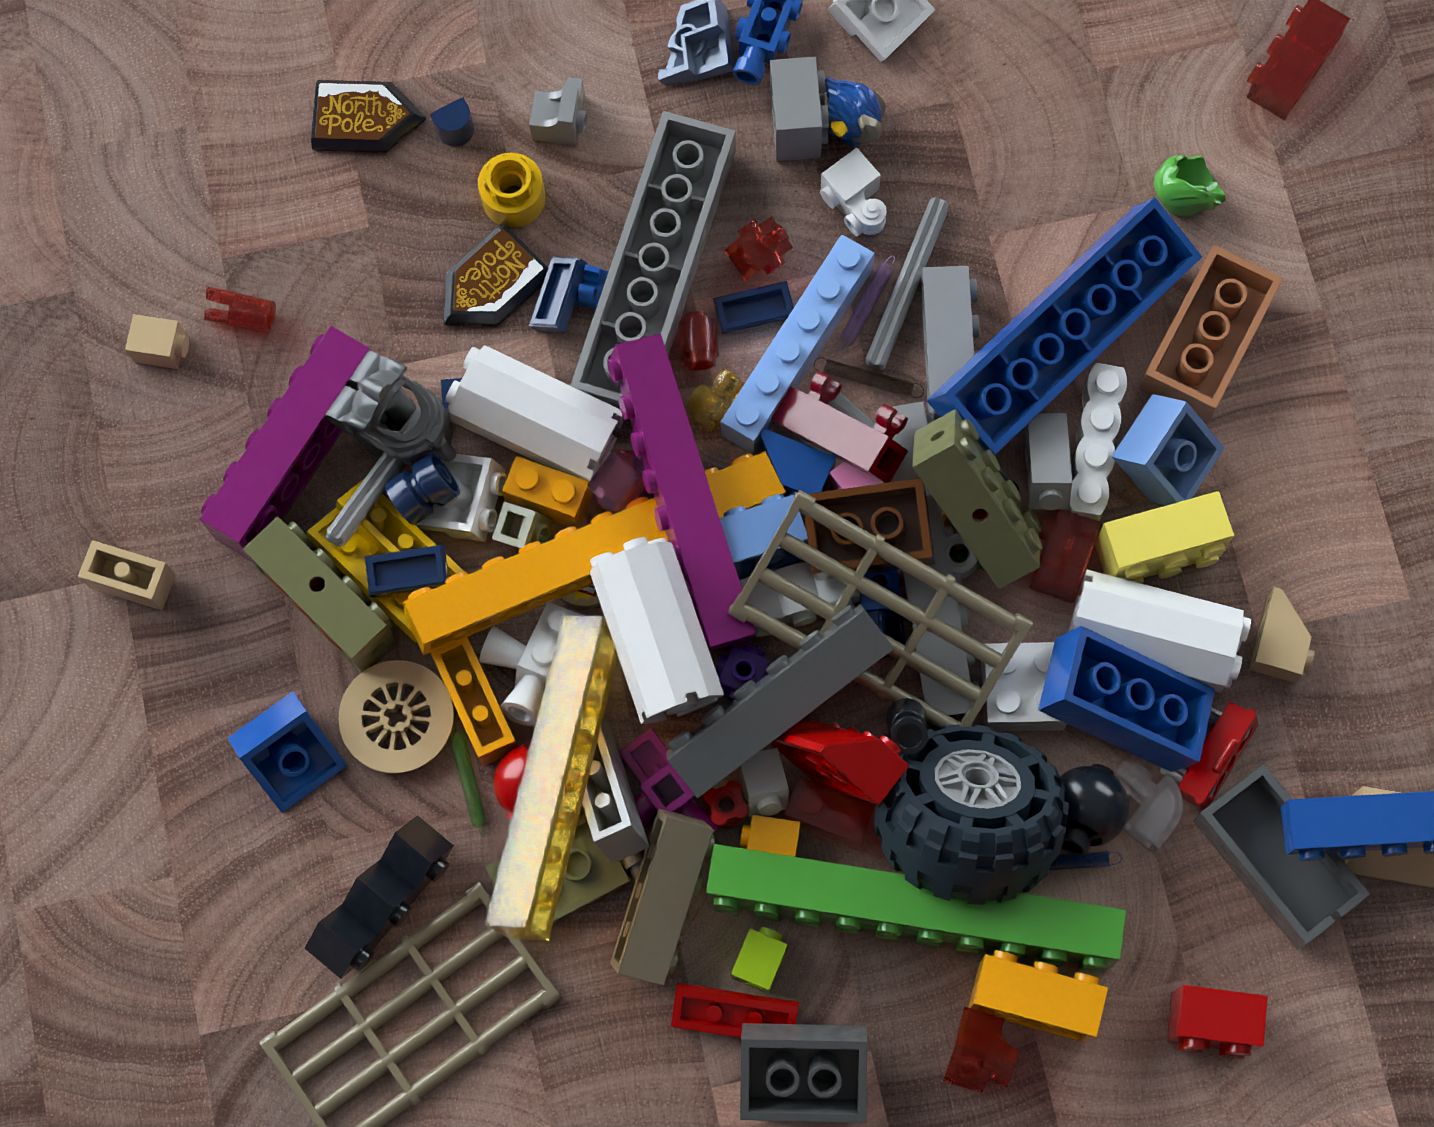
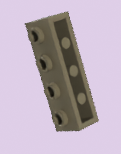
M658 808L648 840L649 847L645 850L610 961L617 974L664 986L667 974L672 975L678 960V952L675 949L679 936L686 934L690 922V913L687 912L692 897L698 895L702 885V874L700 873L704 858L710 857L714 847L715 837L712 834L713 829L705 821Z

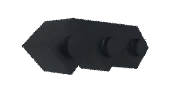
M417 815L394 833L381 859L356 878L343 903L318 922L305 949L340 979L353 969L358 972L361 971L374 955L372 950L393 926H399L407 918L412 910L410 905L431 881L436 882L445 873L450 864L446 859L454 845Z

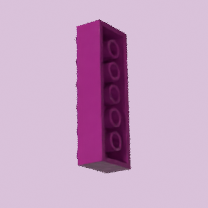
M333 326L329 327L325 335L320 334L315 339L310 349L311 355L304 366H298L289 379V388L282 398L278 397L272 402L267 412L268 418L261 429H256L251 433L245 444L246 451L240 460L233 462L227 468L223 477V485L216 495H210L202 506V515L199 519L215 540L250 560L243 548L277 516L282 521L284 520L343 432L327 420L325 414L344 386L350 385L349 379L367 352L371 351L369 347Z

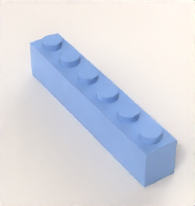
M841 234L720 421L722 437L753 455L756 453L761 445V433L764 428L771 430L775 423L771 418L790 386L797 389L871 274L874 264V252Z

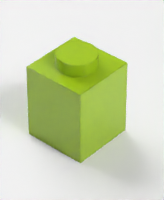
M763 926L760 927L759 932L750 929L732 970L731 978L769 994L788 950V944L781 942L783 935Z

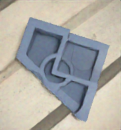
M694 0L681 5L676 19L677 28L671 35L667 46L671 54L666 69L659 70V81L662 84L689 82L733 71L735 66L727 7L721 0Z

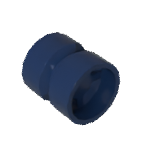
M429 453L412 465V473L403 471L385 484L386 492L401 516L412 525H416L433 513L434 504L443 507L460 495V489L455 478L441 459L434 453Z

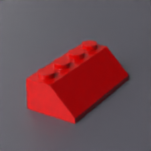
M817 721L798 723L770 743L774 748H778V751L815 784L878 805L910 766L899 756L902 751L900 747L889 738L882 735L878 739L868 731L861 734L850 726L846 730L835 722L832 725Z

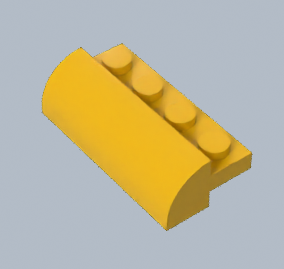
M362 480L337 500L334 510L307 531L308 540L317 549L320 548L344 575L350 577L372 602L377 604L400 629L417 643L404 614V601L408 600V596L413 592L370 597L365 557L436 546V544L416 525L408 523L393 503L383 494L344 546L337 547L326 539L327 529L363 482ZM446 555L449 577L464 572Z

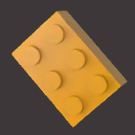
M994 950L993 955L985 954L978 966L967 1011L1083 1043H1089L1097 1037L1108 987L1098 985L1099 978L1078 972L1075 973L1074 977H1067L1058 974V967L1035 961L1034 966L1017 963L1018 956L1003 951Z

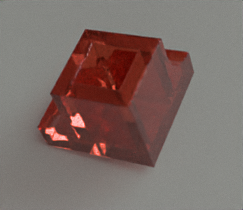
M964 1006L945 1070L944 1082L983 1093L987 1081L1004 1087L1008 1086L1016 1065L1019 1050L1011 1047L1003 1038L1002 1027L1004 1018Z

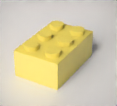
M1217 491L1106 522L1103 524L1098 535L1095 547L1104 574L1142 584L1144 583L1143 578L1158 574L1159 579L1172 577L1182 572L1181 567L1196 564L1197 568H1203L1217 563L1219 557L1226 551L1227 546L1234 537V533L1220 493Z

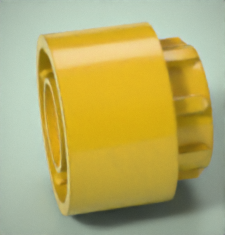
M504 153L490 159L481 169L478 177V190L483 208L492 221L499 225L503 224L510 228H516L533 222L541 214L546 202V192L541 171L533 160L519 153ZM510 186H518L521 188L519 191L514 193H503L504 190Z

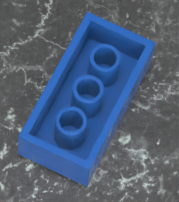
M1080 626L1055 638L1038 711L1163 769L1174 772L1200 762L1215 689L1088 628Z

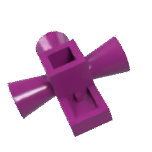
M652 727L619 751L642 783L639 786L643 793L634 796V800L643 828L657 815L658 808L703 820L713 829V832L721 827L714 825L710 819L711 815L692 799L695 796L694 793L668 762L666 754L668 748Z

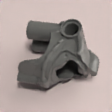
M368 351L350 377V385L344 386L325 414L326 419L342 431L353 435L374 456H382L385 452L411 466L429 453H434L445 462L454 460L456 450L451 446L453 425L440 397L437 398L436 394L431 390L405 377L404 373L407 370V366L394 359ZM402 387L414 393L421 409V415L417 424L409 432L391 431L384 423L388 418L393 424H405L416 410L414 401Z

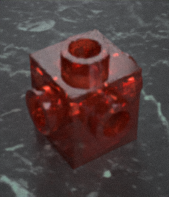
M771 216L760 224L755 218L737 231L740 237L724 251L744 280L747 281L762 270L768 276L784 265L786 262L782 256L789 252L793 246L789 242L785 229L777 224Z

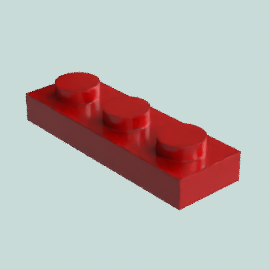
M677 983L671 1027L741 1038L742 1023L796 1024L799 1002Z

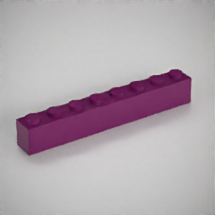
M661 333L617 344L611 354V359H608L607 362L609 374L614 383L619 382L623 395L619 397L620 409L624 419L631 420L634 433H631L632 447L637 457L642 456L646 470L642 471L643 482L648 494H654L658 508H654L656 524L660 531L665 530L668 542H672L709 652L748 642L756 634L754 625L747 620L743 623L728 614L730 605L734 603L742 588Z

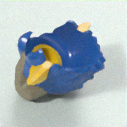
M826 77L828 117L831 121V127L828 129L829 134L842 138L846 145L851 147L879 139L882 134L880 122L886 109L884 99L864 84Z

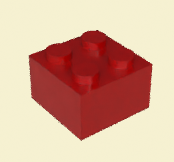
M1182 985L1171 992L1167 1042L1178 1043L1177 1050L1182 1052L1202 1053L1203 1050L1216 1048L1219 1049V1056L1244 1059V1056H1251L1252 1051L1264 1047L1268 996Z

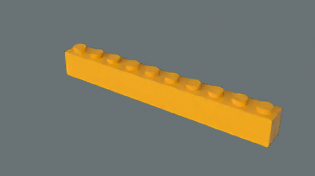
M766 452L755 456L752 453H747L736 458L729 467L722 470L714 467L705 471L719 518H723V514L732 508L745 506L747 510L760 506L761 501L767 497L776 494H783L784 496L786 493ZM640 497L630 502L626 506L627 509L616 514H612L611 511L604 512L594 517L590 521L591 524L579 529L575 526L565 528L554 536L555 539L543 544L539 541L529 543L518 551L519 554L504 559L503 556L493 558L484 563L481 570L469 575L467 572H460L449 577L445 581L446 584L432 590L430 587H424L411 593L408 596L409 599L404 601V614L422 654L426 655L466 636L476 634L594 584L590 575L592 569L590 559L608 552H613L615 555L625 550L623 544L630 540L646 537L647 541L650 542L659 538H666L668 542L665 530L660 531L656 524L654 508H658L655 497L649 500L647 497Z

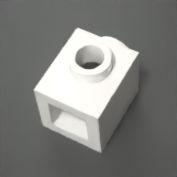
M778 748L759 751L738 767V779L742 786L744 801L749 806V817L752 815L771 816L781 810L788 809L789 788Z

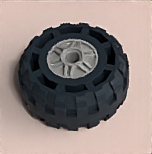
M960 724L942 726L941 730L934 732L931 729L927 730L928 739L922 750L914 754H899L910 766L879 805L876 804L875 832L876 836L880 837L881 849L886 854V859L897 872L902 871L905 874L907 882L920 890L925 888L933 892L935 897L947 901L957 899L966 901V904L984 905L985 901L996 900L998 903L1015 899L1017 893L1029 892L1048 875L1050 866L1056 864L1064 841L1069 803L1065 802L1066 789L1062 784V779L1057 769L1053 765L1047 764V757L1036 747L1027 746L1020 737L1008 732L1003 734L993 731L991 727L987 726L961 727Z

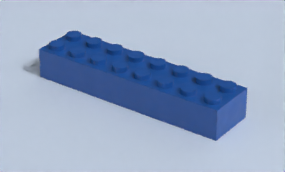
M1155 197L1134 206L926 401L939 417L956 409L963 420L968 418L978 432L979 440L977 441L983 450L989 449L995 455L1203 256Z

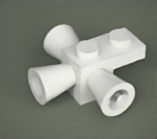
M550 602L547 603L527 646L496 626L491 628L481 650L479 663L517 669L515 687L500 707L502 713L507 718L525 726L536 725L542 700L545 699L551 702L558 686L580 700L590 696L595 699L603 680L605 669L567 662L570 650L583 625L584 615Z

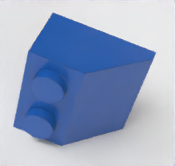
M293 691L228 737L239 759L281 813L347 767L342 757Z

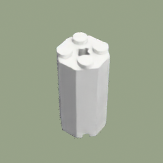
M484 345L480 350L472 347L463 364V368L467 370L461 382L455 380L452 383L445 402L449 403L447 412L449 413L450 421L537 463L589 481L591 487L594 477L597 478L614 447L617 438L612 433L615 427L621 429L624 422L621 410Z
M640 537L623 544L625 550L615 555L613 552H608L590 559L592 565L590 575L641 724L667 720L665 712L667 715L677 714V717L716 702L718 700L717 697H722L724 693L672 542H667L666 538H659L648 542L646 537Z
M1086 570L1081 583V587H1083L1082 594L1077 597L1069 631L1080 626L1088 628L1215 689V692L1221 693L1224 688H1230L1233 680H1237L1242 664V656H1238L1236 653L1241 646V642L1246 641L1251 625V619L1243 617L1244 610Z

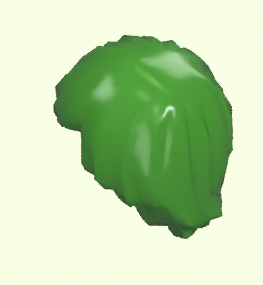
M1173 155L1161 165L1155 174L1154 189L1156 195L1166 211L1172 215L1179 217L1193 216L1204 210H1214L1217 205H1221L1226 200L1225 192L1218 188V182H1214V177L1206 167L1203 156L1186 157L1185 155Z

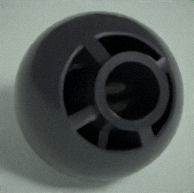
M1101 764L1076 767L1061 775L1062 784L1066 789L1065 802L1069 803L1067 827L1062 849L1076 855H1086L1090 847L1101 846L1110 842L1124 828L1129 815L1127 792L1119 779L1114 776V772Z

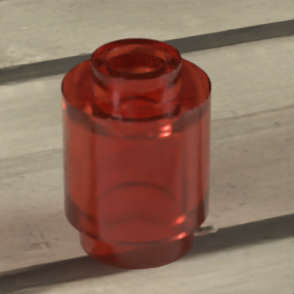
M692 311L685 314V318L678 322L681 359L685 361V367L694 371L715 367L716 358L719 356L716 319L708 316V313L704 311Z

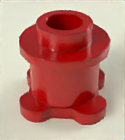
M730 780L726 786L717 789L712 787L704 793L703 799L707 803V812L711 815L710 819L714 825L724 828L734 827L747 817L749 806L745 803L741 794L742 786L739 782ZM728 801L734 805V808L729 812H724L720 810L719 806L723 802Z

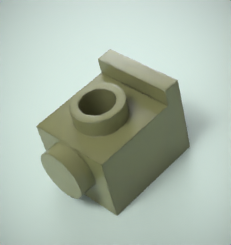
M504 502L492 539L519 549L535 541H539L541 544L546 543L552 537L550 527L553 518ZM517 514L522 516L516 536L513 538L509 534Z

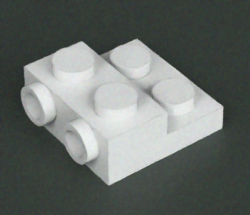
M832 0L834 3L827 9L851 37L857 35L880 62L884 61L935 11V8L927 0Z
M456 454L455 459L451 462L441 460L455 478L460 489V495L443 507L434 504L433 513L416 524L419 529L445 532L452 538L485 542L488 532L495 530L498 521V515L494 509L498 496L503 495L502 489L507 479L506 469L492 458Z

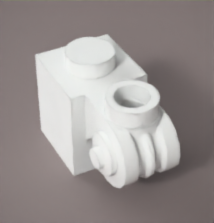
M855 148L821 174L820 194L830 208L834 209L837 207L844 216L846 215L844 222L852 234L855 236L861 233L875 235L884 229L887 211L885 204L881 200L868 198L879 190L881 175L858 148Z

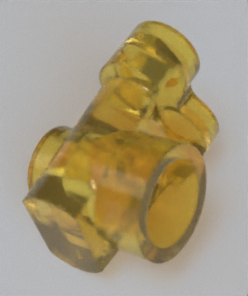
M722 368L713 382L715 384L712 389L704 384L700 385L693 392L687 404V410L695 415L694 419L711 431H714L717 425L721 427L720 421L745 384L740 378Z

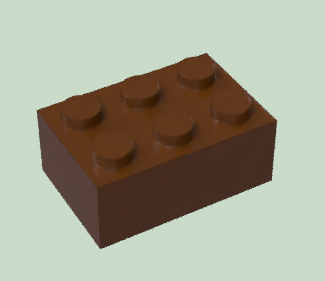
M920 478L809 494L816 498L815 502L874 536L879 534L885 537L884 541L925 565L935 564L926 488ZM805 515L808 545L856 571L867 550ZM876 555L865 574L898 570L900 568ZM811 565L812 575L817 581L834 578Z

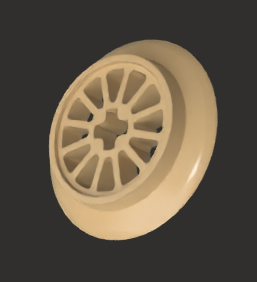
M390 660L367 668L351 682L340 704L339 729L345 746L360 763L380 772L404 773L427 764L443 749L452 730L454 711L452 699L445 684L433 671L412 661ZM398 686L397 697L393 701L388 688ZM405 687L413 688L412 693L403 701ZM383 691L387 704H382L374 696ZM420 694L426 698V701L411 707ZM369 703H373L381 711L370 712L366 711ZM399 708H402V713L407 720L405 723L398 722L395 727H391L392 722L387 715L389 712L396 713ZM430 708L431 716L429 718L414 716ZM365 718L379 720V722L370 726H364ZM414 723L428 724L429 727L426 733H422L412 725ZM383 729L374 742L368 738L369 734ZM407 731L413 732L421 740L411 745ZM391 734L390 748H381L380 746ZM401 734L406 748L396 750L398 736Z

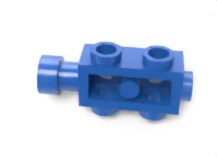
M747 0V7H751L748 18L740 17L734 36L735 39L739 40V54L743 55L737 59L733 70V76L736 79L749 85H759L766 70L764 62L770 64V60H776L779 53L785 54L791 37V32L787 30L791 20L797 22L802 10L803 0ZM774 9H779L781 13L776 15Z

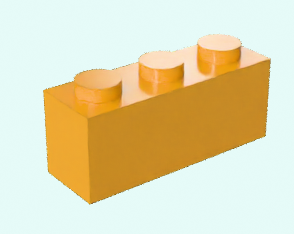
M466 636L430 652L482 767L502 758L508 751L516 747V741L468 637Z

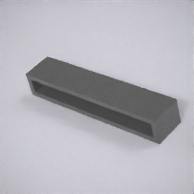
M861 604L855 609L851 605L842 609L831 619L834 625L822 634L818 630L809 634L799 643L801 650L789 659L786 655H783L767 667L766 671L769 673L757 683L753 680L745 683L733 694L736 698L725 708H722L721 705L712 708L701 718L704 724L692 733L684 730L669 742L668 745L671 749L666 752L667 760L697 798L894 649Z

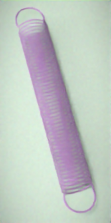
M886 261L884 264H879V269H877L872 277V282H870L865 290L866 293L862 296L858 303L859 306H857L851 316L852 319H850L844 329L846 332H843L841 337L849 338L848 344H851L849 343L850 341L855 342L856 336H858L864 325L863 323H865L870 315L869 312L874 307L876 299H878L884 288L883 286L887 283L889 275H891L890 273L894 270V267L892 270L884 267L886 266ZM879 274H885L886 276L883 277L884 279L877 286L878 290L874 291L876 292L874 293L875 295L872 296L873 298L866 305L867 309L865 310L867 311L863 312L864 314L861 315L862 317L859 318L858 323H853L855 322L853 321L855 320L854 318L861 311L860 307L864 306L862 304L866 301L865 297L868 296L867 294L870 293L869 289L873 288L871 287L873 286L872 284L875 283L874 281L877 280L876 278L879 277ZM850 327H856L852 334H846Z

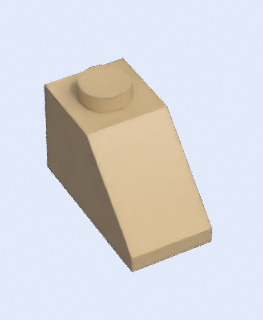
M1274 587L1266 598L1248 670L1295 683L1303 673H1309L1315 651L1309 650L1312 636L1281 588Z

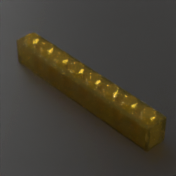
M563 616L560 630L556 637V646L550 670L547 673L541 705L537 712V721L531 745L527 751V760L521 784L518 787L512 820L508 826L507 839L502 859L498 866L495 887L487 909L485 925L507 938L549 941L618 658L606 619L603 616Z

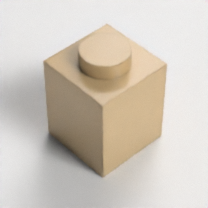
M133 314L125 351L133 362L179 369L181 357L185 358L189 349V336L186 335L179 321Z

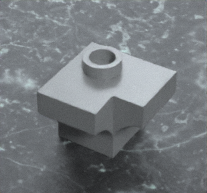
M568 77L564 86L559 90L553 92L535 91L529 122L533 141L577 146L578 134L585 133L587 125V111L583 110L585 99L583 79Z

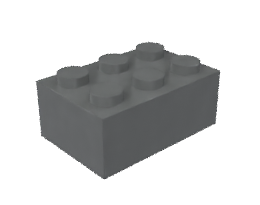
M742 1023L740 1120L866 1123L867 1026Z

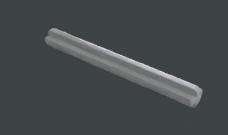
M936 197L929 200L866 356V364L871 368L883 370L886 367L921 280L922 268L927 265L947 215L949 203Z
M419 405L400 432H409L417 424L421 415ZM385 452L382 454L327 529L326 539L337 547H342L347 543L386 489L385 484L395 477L405 462Z

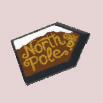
M317 80L311 132L312 150L387 153L398 143L397 140L412 128H417L426 120V117L392 82Z
M500 224L446 272L444 325L482 324V326H498L543 285L548 267L507 226Z

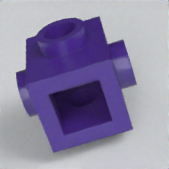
M743 645L742 649L732 646L728 656L721 655L715 670L725 699L733 702L736 699L733 694L741 686L750 680L757 683L769 674L766 669L770 665V659L764 658L765 652L750 645ZM740 666L750 670L751 673L746 677H742L737 674L736 670Z

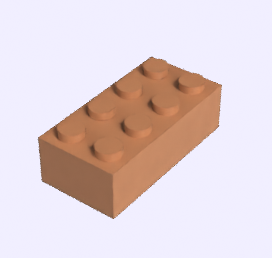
M1213 244L1152 359L1139 389L1150 395L1155 394L1187 401L1203 421L1209 423L1283 278Z

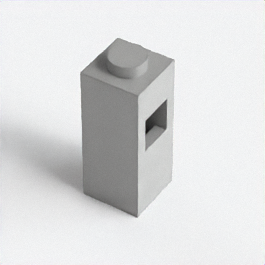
M1038 413L1026 425L1024 437L1029 509L1069 510L1072 473L1067 414Z

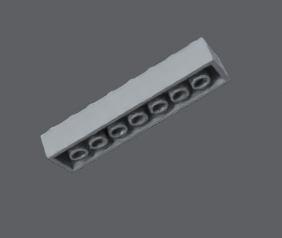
M666 111L662 112L570 386L620 409L619 397L623 395L619 382L614 383L612 381L607 363L608 359H611L615 345L661 333L667 355L669 356L736 152L735 130Z

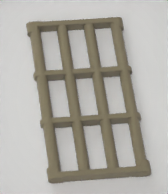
M799 490L794 495V500L743 590L738 594L734 603L730 605L728 614L743 623L747 620L796 649L801 650L799 643L807 637L806 635L746 602L757 582H761L825 618L826 621L820 630L821 634L834 625L831 619L846 607L854 591L857 590L917 624L905 645L884 634L894 647L888 655L896 658L885 680L865 670L853 681L875 692L876 697L882 701L887 699L893 703L902 698L918 701L926 712V722L939 729H942V726L960 724L961 727H970L1020 643L1023 642L1031 630L1033 621L1019 613L1014 615L955 582L956 578L948 574L945 576L886 543L884 541L885 537L879 534L876 536L819 505L815 502L816 498ZM801 512L866 549L867 552L856 571L788 534L787 531L797 513ZM778 546L847 585L835 606L767 568ZM876 555L938 590L926 611L864 576ZM946 596L953 598L1014 633L1002 654L935 617ZM926 630L993 667L981 688L914 651ZM905 664L972 701L961 722L893 685Z
M480 882L465 891L466 895L409 937L406 934L400 938L401 943L343 985L339 983L334 986V991L280 1031L277 1033L273 1031L259 1041L261 1049L265 1051L269 1059L276 1065L317 1127H329L324 1118L390 1071L403 1091L355 1127L384 1126L412 1104L417 1106L421 1103V1098L477 1056H485L489 1053L488 1048L546 1006L548 1009L562 999L560 990L556 989L552 982L547 979L492 902V898L487 893L485 885ZM481 903H484L496 920V923L431 969L418 949ZM506 935L520 955L454 1002L441 982ZM411 955L424 975L365 1018L351 998ZM530 968L543 988L480 1035H477L464 1015ZM434 988L447 1006V1009L387 1051L374 1031ZM344 1004L357 1024L295 1070L291 1071L278 1051ZM457 1021L471 1041L411 1085L398 1067V1064ZM367 1037L380 1058L314 1105L301 1085Z

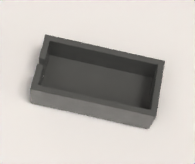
M1263 764L1200 812L1193 821L1298 950L1358 905L1370 893L1337 853H1324L1325 859L1317 861H1299V855L1286 856L1281 806L1292 798Z

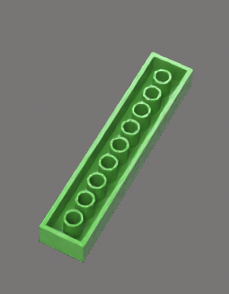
M714 844L706 889L708 904H713L715 906L714 911L738 915L739 909L754 911V917L758 919L779 921V915L794 917L795 924L813 928H818L820 922L836 924V931L849 934H859L860 928L875 930V937L886 940L899 941L901 935L917 937L916 944L930 947H940L941 942L956 943V950L980 954L981 949L987 948L1016 955L1018 960H1021L1022 956L1025 955L1038 957V962L1051 964L1056 967H1062L1063 962L1079 963V970L1090 973H1103V969L1111 968L1120 960L1126 915L1125 909L1025 893H1017L1015 899L998 903L996 900L985 901L984 905L966 904V901L957 899L947 901L935 897L933 892L925 888L921 890L905 880V874Z

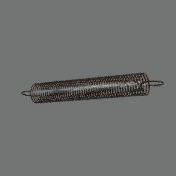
M825 359V360L827 361V362H826L827 368H828V365H829V368H830V365H831V368H832V365H833V368H834V365H835V368H836V365H837V368H838V365H839L840 372H839V375H838V372H837V375H836V372H835V376H836V377H837V376H838V377L840 376V378H841V376H842V378H843L845 369H846V372H847V369H848V372H849V369H850V372H851V369H852V372H853V370H854V372H855V376H854V379H853V376H852L851 381H852V380H853V381L855 380V382H856V380H857V382H858L860 373H861V376H862V373H863V376H864V373H865V376H866V373H867L868 380H869V377H870V380H871V377H872V380H873V377H874V380H875V377H876V380H877V377H878V380H879V377H880L881 384H882V381H883V384H884V381H885V384H886V381H887V384H888V381H889V384H890V381H891L892 388H893V384H894V388H895V385H896V388H897V385H898V388H899V385H900V388H901V385H902L903 392H904V388H905V392H906V389H907V392H908V389H909V392H910V389H911V392H912V389H913V386H914L913 382H912V383H911V382L909 383V381H908V383H907V381L904 380V379H903V380H902V379L900 380V378H899V380H898V378H897V379H896V378L894 379V377H891V376H889V375H888V376H887V375L885 376V374H884V375H883V374L881 375V373H880V375H879V373H876V372H874V371H873V372H872V371L870 372V370H869V371H868V370L866 371V369H865V371H861V370H864V369L859 368V367H858V368H857V367L855 368V366H854V367H853V366L851 367V365L844 364V363L842 364V363H840V362H839V363H838V362L836 363V361H833V360H831V359H830V360H829V359H828V360Z

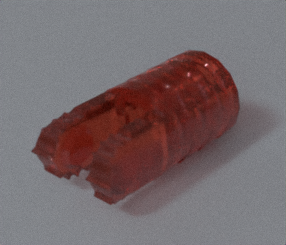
M206 287V299L229 305V310L216 308L204 310V320L263 334H268L271 331L276 315V304L273 300L215 287Z

